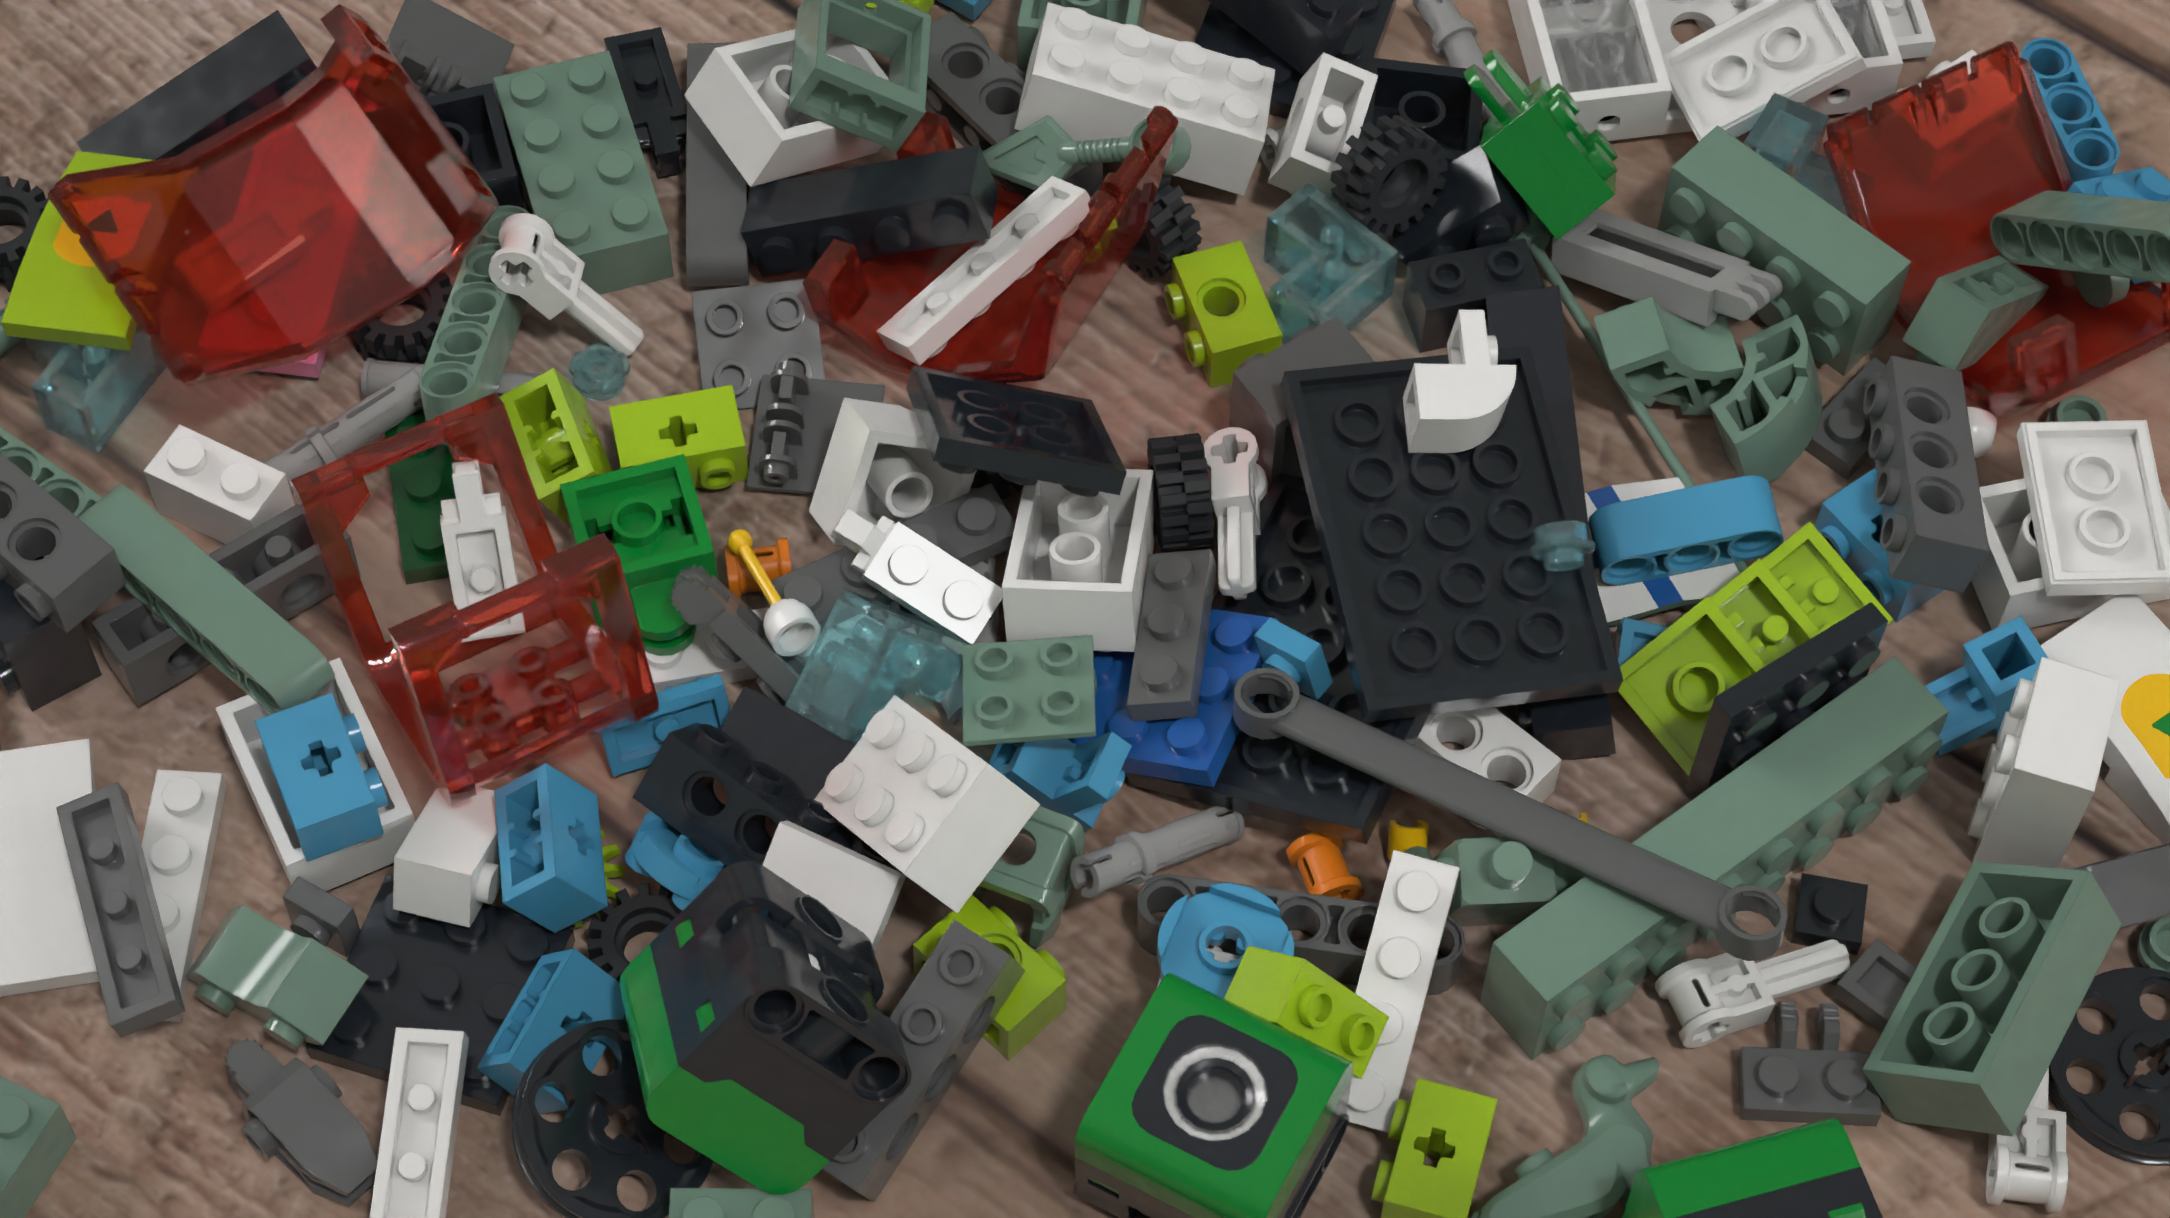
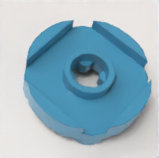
M652 811L644 816L632 837L631 846L625 854V861L633 870L644 876L654 878L661 885L672 891V901L682 911L715 879L722 869L727 867Z
M1232 883L1211 885L1206 893L1197 894L1189 900L1187 894L1177 900L1165 914L1159 929L1157 943V960L1161 972L1160 979L1162 980L1167 973H1173L1224 998L1248 945L1294 956V940L1291 930L1289 933L1287 925L1280 918V909L1269 897L1247 886ZM1228 938L1236 941V953L1242 957L1238 960H1230L1228 963L1215 960L1214 954L1206 948L1209 944L1220 946L1224 939Z

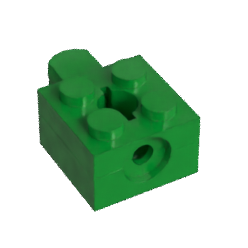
M1491 49L1482 57L1493 78L1511 100L1508 101L1490 77L1476 64L1471 65L1463 72L1469 86L1493 114L1485 120L1480 147L1558 240L1615 195L1617 168L1613 161L1618 158L1617 153L1597 129L1589 134L1575 117L1580 112V109L1562 85L1557 83L1551 88L1543 77L1540 76L1527 87L1502 55L1495 49Z
M684 454L560 484L569 532L597 628L631 620L637 640L647 653L659 656L674 655L686 649L694 640L696 625L686 622L681 617V611H675L676 607L671 605L672 599L670 595L672 593V586L676 582V575H679L680 569L684 570L687 565L691 567L693 564L697 567L702 565L704 570L708 569L709 575H714L717 579L718 572L712 542Z

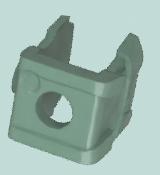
M1041 806L1037 808L1019 832L1029 836L1035 842L1036 851L1033 857L1020 865L1007 864L1000 857L972 894L981 902L987 889L1030 904L1031 908H1033L1030 946L1033 947L1042 946L1057 931L1062 912L1074 887L1070 878V865L1075 857L1084 854V844L1086 842L1083 826L1078 821Z

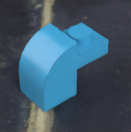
M2022 616L1964 644V666L1925 685L1949 710L1939 735L1943 743L1936 752L1938 757L1990 731L1997 738L2006 711H2010L2019 679L2032 681L2041 658H2048Z
M1112 731L1078 746L1067 739L997 744L988 764L1040 803L1041 807L1073 818L1083 826L1084 830H1088L1094 827L1103 804L1111 800L1122 786L1125 778V772L1122 770V767L1132 745Z

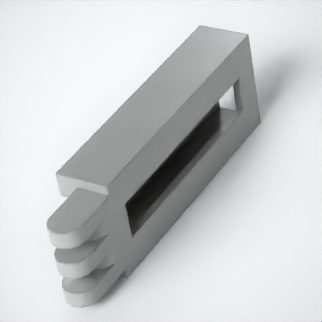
M1599 209L1592 212L1558 240L1553 236L1551 262L1559 274L1636 302L1653 297L1662 310L1706 327L1717 320L1718 313L1745 321L1753 316L1756 311L1766 306L1769 301L1779 296L1783 290L1782 282L1776 275L1751 267L1749 261Z

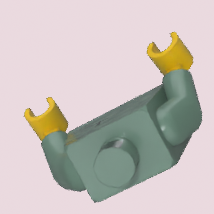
M1579 812L1580 818L1578 819L1589 824L1588 814ZM1390 820L1388 859L1391 860L1393 850L1460 868L1448 915L1456 920L1461 927L1519 924L1587 875L1506 837L1455 840L1437 856L1432 858L1427 850L1429 829L1427 822L1416 820L1415 827L1398 825L1395 820Z

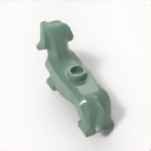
M1600 1055L1591 1058L1575 1073L1572 1081V1095L1584 1125L1583 1139L1555 1158L1549 1149L1545 1148L1526 1159L1514 1170L1519 1180L1492 1197L1483 1208L1470 1215L1469 1218H1604L1614 1208L1619 1199L1622 1200L1626 1207L1636 1172L1639 1169L1652 1166L1650 1159L1653 1135L1649 1126L1632 1105L1631 1100L1657 1079L1658 1060L1655 1057L1622 1064L1612 1055Z

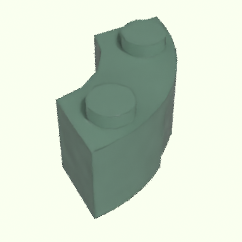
M1649 297L1593 317L1609 369L1615 381L1629 396L1651 407L1654 401L1680 406L1683 415H1712L1710 405L1728 394L1743 375L1744 366L1726 315L1717 316V320L1706 327L1662 310L1655 299Z
M1798 314L1741 341L1746 355L1743 375L1728 394L1710 405L1725 455L1740 477L1761 476L1767 479L1768 482L1779 479L1808 446L1820 421L1823 399L1821 383L1808 338Z
M243 904L229 910L185 975L199 985L194 995L202 1002L224 1015H229L234 1007L265 1023L263 1030L294 1050H298L303 1041L315 1045H323L369 977L313 938L302 937L265 919Z

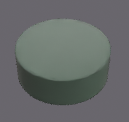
M2073 271L2075 283L2080 294L2093 307L2103 308L2122 301L2128 293L2130 278Z

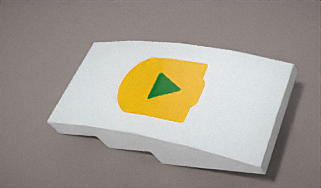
M2137 594L2116 595L2040 646L2051 660L2122 680L2102 759L2110 767L2104 781L2162 843L2167 844L2170 843V630Z

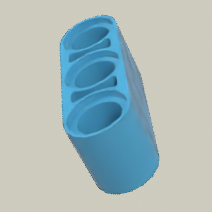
M2037 38L2029 41L2023 47L2011 85L2021 93L2016 112L2054 190L2067 192L2073 182L2113 174L2120 154L2118 142L2072 51L2064 43L2052 38Z
M1753 475L1612 503L1596 510L1589 517L1588 521L1600 576L1604 582L1619 586L1760 558L1770 554L1784 541L1770 484L1767 479Z

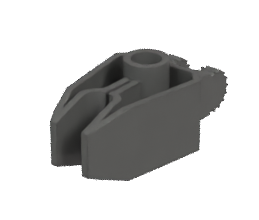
M248 1038L243 1041L238 1039L237 1043H231L232 1047L227 1049V1056L224 1057L228 1076H230L228 1077L229 1083H232L233 1090L238 1089V1095L244 1100L242 1106L246 1125L240 1130L245 1139L264 1159L269 1160L272 1156H276L313 1194L350 1207L374 1185L377 1160L364 1127L338 1100L342 1096L340 1088L316 1064L309 1068L304 1062L295 1057L283 1066L267 1049L263 1050L262 1044H257L255 1039L253 1041L248 1040Z

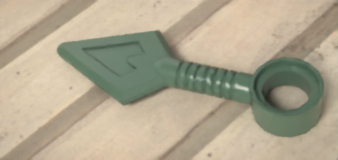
M1048 115L982 152L991 174L1036 191L1051 176L1063 180L1075 165L1134 161L1135 165L1156 175L1169 176L1176 174L1186 165L1190 158L1192 146L1190 136L1185 128L1161 117L1153 116L1144 119L1134 128L1130 137L1074 141ZM1167 130L1172 137L1171 152L1163 161L1153 163L1148 154L1149 141L1157 132Z

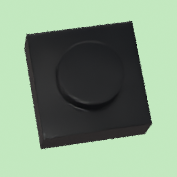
M1802 873L1797 886L1791 943L1812 946L1833 939L1837 940L1840 944H1844L1849 954L1857 955L1862 944L1868 885Z

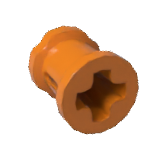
M787 537L778 538L776 545L751 548L770 580L792 572ZM728 545L724 546L729 590L740 599L744 593L761 592L741 555L731 552Z
M1314 831L1299 837L1286 849L1289 862L1293 868L1299 869L1308 894L1358 901L1364 895L1361 881L1358 877L1351 876L1341 850L1344 847L1342 838Z

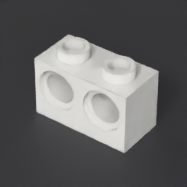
M1494 707L1428 715L1415 743V746L1490 780L1507 781L1516 787L1513 790L1541 803L1554 792L1562 761L1557 755ZM1456 742L1463 745L1466 749L1451 750L1441 743ZM1471 822L1476 827L1483 830H1487L1486 828Z

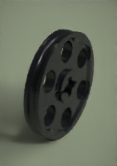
M2129 967L2101 973L2094 977L2078 1010L2091 1006L2104 1011L2111 1020L2112 1031L2102 1035L2088 1032L2080 1025L2076 1012L2049 1065V1095L2057 1110L2066 1112L2067 1124L2080 1137L2100 1151L2130 1163L2148 1166H2170V1046L2160 1058L2156 1071H2149L2146 1075L2141 1074L2129 1088L2124 1087L2136 1071L2135 1067L2139 1060L2144 1061L2149 1056L2153 1058L2166 1043L2170 1044V1019L2163 1021L2149 1017L2140 1005V996L2146 993H2158L2170 1001V972L2154 968ZM2073 1066H2085L2092 1069L2101 1080V1091L2095 1094H2083L2076 1091L2067 1080V1069ZM2128 1111H2135L2146 1115L2153 1123L2155 1137L2146 1141L2129 1137L2120 1125V1115Z
M608 1019L595 1021L567 1032L550 1043L533 1059L519 1082L514 1096L511 1115L512 1141L519 1166L536 1194L551 1209L565 1218H664L669 1215L670 1188H700L710 1172L714 1161L695 1150V1154L688 1164H678L666 1154L663 1146L666 1131L656 1126L649 1119L645 1107L627 1020ZM589 1040H600L612 1049L615 1056V1065L613 1071L608 1076H598L586 1068L582 1052ZM541 1086H554L560 1089L566 1096L568 1112L563 1121L558 1123L549 1122L537 1112L535 1096ZM621 1111L628 1120L622 1127L626 1136L620 1134L611 1139L604 1131L610 1122L606 1114L611 1116ZM558 1154H573L582 1162L585 1169V1179L579 1190L571 1191L564 1189L554 1179L552 1166ZM624 1174L639 1176L645 1181L649 1189V1200L647 1206L642 1211L627 1209L617 1196V1185L619 1179Z

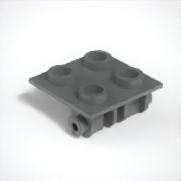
M404 0L367 86L398 102L493 83L495 91L493 78L502 76L515 44L431 0Z
M813 278L691 292L702 390L732 385L737 409L741 410L757 408L762 375H771L773 371L778 370L779 363L782 361L800 363L803 366V374L808 379L825 380Z
M782 361L779 363L778 370L773 371L771 375H762L746 488L814 495L843 399L851 398L883 403L885 385L808 379L803 374V366L795 361Z

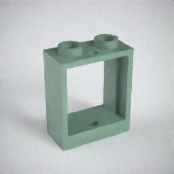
M804 0L797 13L788 107L898 152L925 114L931 15L897 0ZM874 3L877 7L869 8L865 4ZM827 32L890 58L889 81L826 55Z

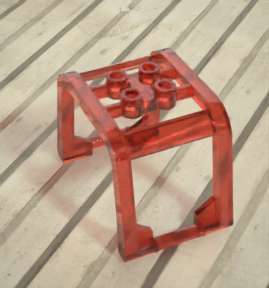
M495 392L443 415H437L434 419L357 452L346 454L341 459L290 480L291 487L365 668L392 719L449 806L477 795L476 788L617 723L626 719L631 723L637 722L659 711V701L621 561L614 546L603 533L557 553L505 405ZM446 442L454 459L463 461L478 460V463L494 466L535 576L460 610L457 609L453 601H449L388 628L392 641L386 643L351 557L343 532L370 497L364 476ZM578 598L596 599L607 637ZM523 612L526 633L553 620H557L568 637L567 640L547 649L539 646L523 648L514 653L510 660L481 673H469L459 677L450 685L449 693L445 694L438 674L439 671L524 633L466 642L461 641L516 614ZM583 660L591 669V671L569 681L564 678H556L555 674ZM607 692L615 702L580 719L578 705ZM460 717L465 728L457 731L454 718ZM541 727L548 732V734L521 746L519 737ZM481 749L483 756L489 761L470 769L466 755Z

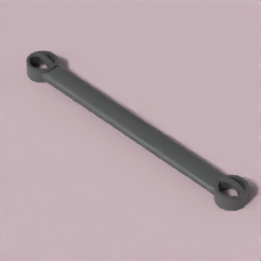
M1257 668L1246 672L1238 679L1235 685L1233 698L1234 721L1240 730L1251 737L1276 739L1284 736L1512 841L1520 842L1536 852L1714 932L1716 941L1721 948L1735 958L1746 961L1763 960L1772 956L1781 946L1788 918L1787 910L1780 897L1767 888L1756 885H1741L1732 889L1299 694V686L1293 677L1284 671L1274 668ZM1257 694H1272L1285 700L1288 706L1275 713H1263L1251 702L1249 697ZM1738 911L1759 913L1769 919L1775 928L1762 935H1751L1736 925L1730 915Z

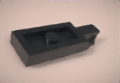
M658 27L604 38L605 51L610 52L641 149L651 147L653 161L659 177L682 173L678 142L687 140V110L662 28Z

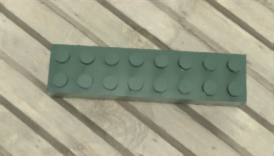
M1894 656L1635 840L1632 844L1732 889L1741 885H1756L1776 893L1786 880L1784 876L1799 865L1805 870L1814 867L1831 851L1835 839L1847 830H1850L1854 835L1860 833L1879 816L1883 804L1896 795L1901 800L1908 798L1926 782L1930 775V772L1926 769L1929 760L1943 743L1939 735L1949 710ZM1586 875L1493 942L1479 1002L1527 1056L1533 1060L1550 1047L1555 1051L1566 1048L1583 1032L1586 1026L1585 1021L1600 1010H1603L1606 1014H1611L1618 1010L1633 996L1636 991V984L1651 973L1659 978L1666 971L1681 962L1686 955V948L1702 936L1706 941H1711L1716 938L1715 933ZM1736 913L1730 915L1733 921L1736 918Z

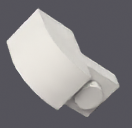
M1459 309L1447 342L1449 364L1414 363L1403 395L1408 453H1456L1466 451L1486 441L1498 427L1515 384L1516 365H1497V339L1495 335H1487L1484 310Z

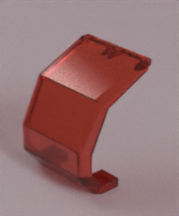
M338 4L320 19L335 41L319 67L278 100L175 157L67 174L48 193L47 197L73 233L80 236L79 243L107 283L113 284L116 287L114 293L141 332L151 337L149 340L150 345L173 378L182 381L188 386L301 361L314 355L418 294L463 258L499 206L497 198L381 36L361 15L341 4Z
M2009 40L1971 57L1970 75H1968L1967 61H1962L1923 79L1921 87L1914 83L1873 102L1871 108L1873 119L1870 121L1868 107L1864 106L1827 124L1828 140L1824 142L1823 148L1848 217L1911 261L1894 314L1895 319L1906 332L1938 277L2001 255L1996 249L1990 233V222L1995 214L2042 191L2067 192L2072 185L2031 63L2019 57L2017 47ZM2015 264L2050 287L2045 296L1974 365L1960 370L1962 371L1965 397L1993 414L1996 418L2011 419L2169 343L2170 283L2161 282L2160 288L2149 281L2134 284L2130 279L2128 293L2122 301L2103 308H2096L2087 303L2080 294L2075 283L2073 271Z
M1154 106L1147 116L1148 126L1140 137L1144 151L1134 146L1117 172L1108 173L1101 183V191H1096L1090 197L1091 199L1088 202L1090 211L1079 224L1075 233L1059 241L1036 262L1035 267L1029 274L1015 280L992 301L991 306L985 313L970 320L948 340L947 345L940 353L928 358L920 366L888 350L876 331L978 241L867 259L860 262L855 245L834 239L802 282L816 318L883 369L909 377L912 366L1000 383L1032 382L1044 379L1051 372L1145 232L1176 133L1178 119L1167 108ZM926 111L896 152L897 158L901 159L956 149L947 117ZM996 183L999 191L992 229L1028 197L1006 191Z

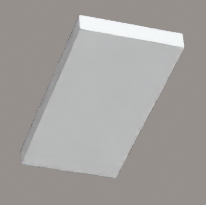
M89 738L0 751V997L100 982L56 807L96 791L94 749Z

